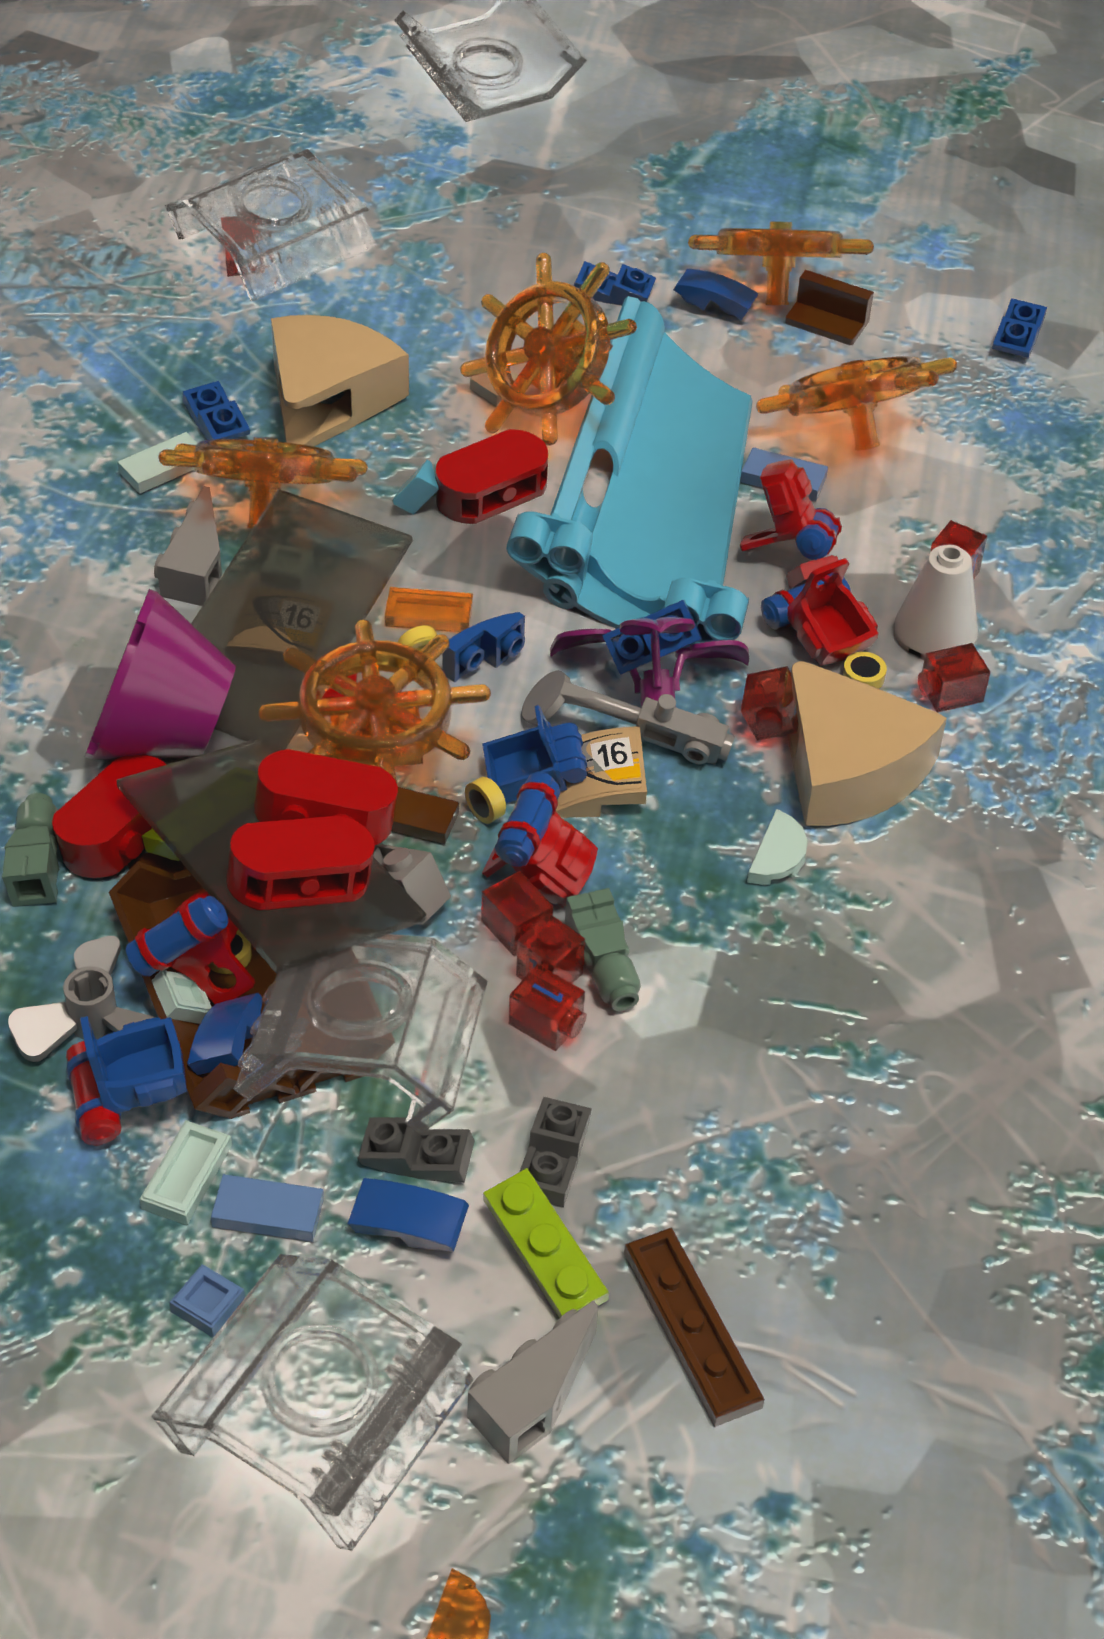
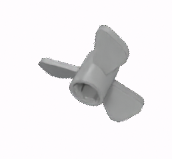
M106 936L83 943L76 949L74 953L76 970L68 975L63 985L66 1002L18 1008L10 1014L8 1019L10 1033L21 1055L26 1060L31 1062L41 1061L73 1033L77 1037L84 1039L80 1021L82 1017L88 1016L96 1039L122 1030L123 1025L156 1018L119 1008L116 1005L111 974L121 951L118 937Z

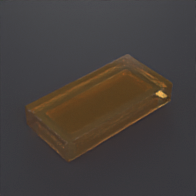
M390 587L385 611V627L412 629L417 626L427 625L433 627L435 631L460 633L470 627L473 594Z

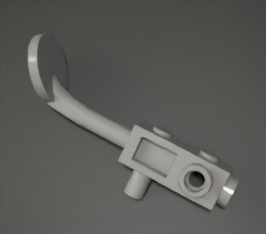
M559 670L550 672L539 680L527 695L522 706V717L531 725H538L535 712L536 705H540L546 720L551 718L563 703L593 709L640 726L642 740L682 753L688 761L696 764L708 762L715 765L718 758L726 761L735 736L727 734L729 726L720 723L715 716L708 713L696 715L676 708V700L672 695H661L658 701L646 697L642 708L574 685L571 683L570 678Z

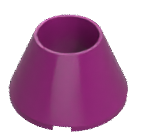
M149 589L84 757L92 760H110L135 755H149L156 758L202 757L227 697L236 665L154 590Z

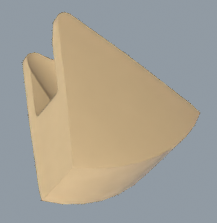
M290 315L271 318L274 367L286 445L289 452L294 454L302 453L356 426L409 395V354L383 334L362 324L330 316ZM340 392L344 393L339 400L332 404L320 403Z
M804 661L793 664L791 681L795 706L786 709L784 719L805 825L831 826L867 819L888 810L913 792L926 778L938 759L947 718L935 711Z

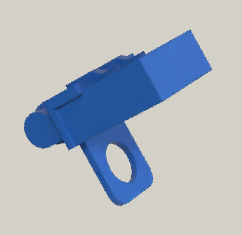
M536 705L535 712L538 727L482 743L487 777L499 786L506 803L517 800L516 796L521 786L525 784L529 775L536 772L552 776L558 783L560 792L567 790L566 781L579 783L586 779L587 760L582 751V736L576 724L563 723L552 727L550 722H547L540 705Z

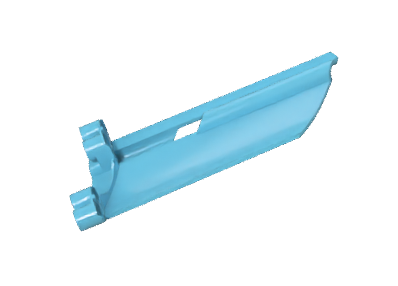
M627 296L620 310L551 514L546 515L538 512L518 513L507 542V553L516 563L544 583L543 592L546 598L559 608L571 609L575 606L591 617L617 629L623 621L646 617L674 603L685 600L702 640L693 644L715 640H735L742 632L749 605V597L747 599L741 591L723 586L753 401L751 395L715 377L687 355L664 332L665 324L663 318L652 304L645 301L640 302L638 298ZM599 449H605L613 459V473L603 502L597 507H592L584 498L583 485L594 453Z

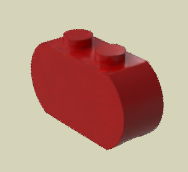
M508 429L440 457L436 464V481L439 486V490L436 492V505L439 511L453 521L476 524L542 496L547 488L548 448L542 439L530 432Z
M285 749L266 756L258 767L254 813L259 822L341 815L353 819L366 827L373 836L375 845L386 840L392 831L398 786L393 776L378 766Z
M149 755L117 758L53 815L52 824L65 866L74 874L82 877L102 878L119 873L130 861L138 857L143 849H145L142 835L179 810L171 771L162 760Z
M341 815L246 823L239 827L231 838L226 879L227 887L235 899L256 910L354 902L366 893L369 886L375 847L373 836L359 822Z

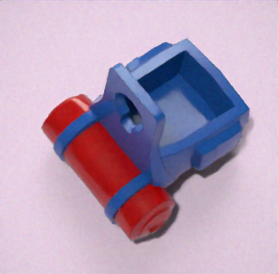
M88 1016L80 1018L84 1041L72 1045L67 1050L66 1073L67 1078L71 1081L74 1094L76 1126L80 1130L81 1139L86 1144L100 1146L113 1141L121 1133V1113L130 1111L131 1108L146 1107L164 1102L187 1092L183 1055L171 1017L165 1019L156 1017L136 1023L132 1022L123 1025L122 1030L107 1034L99 1039L95 1038Z

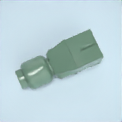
M43 793L30 794L17 809L15 831L4 847L5 857L2 878L13 907L57 902L58 889L56 883L57 873L60 869L56 855L58 843L52 820L54 813L58 809L53 804L52 799Z
M610 888L567 897L564 924L575 949L576 957L592 973L601 999L607 1004H611L612 1008L616 1011H624L634 1007L639 1001L638 993L641 983L632 960L627 957L630 952L625 940L623 920L621 921L618 916Z

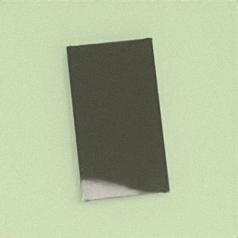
M278 489L191 623L236 665L227 697L214 729L272 752L285 750L413 542L412 535Z
M263 737L117 779L119 790L205 891L223 904L228 918L275 973L426 921L427 914L374 857L368 889L361 898L354 902L256 910L242 904L232 896L226 881L231 838L234 832L242 825L259 822L254 813L258 767L266 756L276 752Z

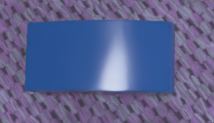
M584 261L571 293L590 300L623 305L624 299L627 296L638 298L640 302H647L656 277L625 264H622L619 273L615 274L602 266Z
M687 269L673 289L688 304L697 306L703 311L710 300L719 305L722 311L729 315H734L740 320L744 318L759 294L731 278L696 269Z
M1011 298L1005 317H1002L992 349L1029 358L1043 325L1047 307Z
M219 381L183 391L182 401L197 427L211 444L216 445L250 435V428L236 401H229Z
M685 600L674 603L646 617H641L652 620L662 617H681L693 620ZM696 624L694 629L686 632L659 633L660 658L702 640ZM619 627L602 635L620 675L652 662L651 634L629 636L622 634Z
M515 612L477 623L451 637L442 644V674L456 682L469 671L477 669L483 660L497 668L508 658L518 655L525 644V615Z
M259 993L217 1003L207 1012L195 1034L188 1059V1065L197 1075L211 1072L220 1063L231 1066L241 1065L245 1040L257 1037L263 998Z
M363 1178L347 1224L358 1234L400 1237L408 1247L454 1252L469 1204L463 1199L418 1186Z

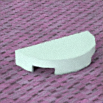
M776 809L748 872L747 883L770 885L771 880L781 879L788 875L789 878L793 877L802 868L805 862L808 839L803 827L792 816Z

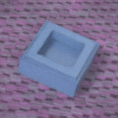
M202 1264L169 1302L170 1310L173 1314L209 1336L214 1337L245 1300V1292L240 1286Z

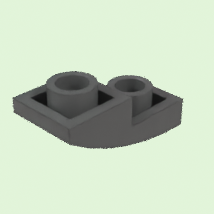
M543 1097L530 1132L529 1147L520 1172L528 1168L551 1205L564 1208L584 1143L592 1108Z
M370 1117L358 1159L362 1165L396 1175L431 1181L464 1183L475 1141L469 1129H422L417 1117Z

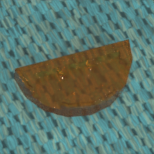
M452 1568L426 1639H489L491 1614L487 1608L485 1598L476 1589V1583L470 1577Z

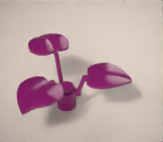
M662 617L656 620L639 618L620 623V632L629 636L651 634L652 669L643 671L644 679L640 678L637 668L629 671L634 682L635 694H640L641 708L646 697L658 701L661 695L669 694L675 698V691H680L679 680L686 659L726 658L739 661L748 666V647L736 640H715L692 644L690 647L675 651L677 659L673 675L670 677L668 669H661L659 633L690 631L695 627L694 620L681 617ZM577 629L560 633L555 637L550 647V656L552 657L556 653L572 647L605 642L602 635L611 630Z

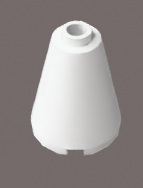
M956 545L938 546L930 552L895 618L894 636L899 645L907 652L910 647L921 653L920 659L942 663L961 659L966 656L967 650L972 646L974 647L977 641L978 625L972 560L965 550Z

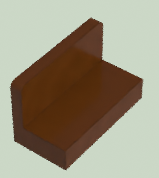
M805 270L799 278L797 301L786 315L785 323L847 345H853L869 323L874 292Z

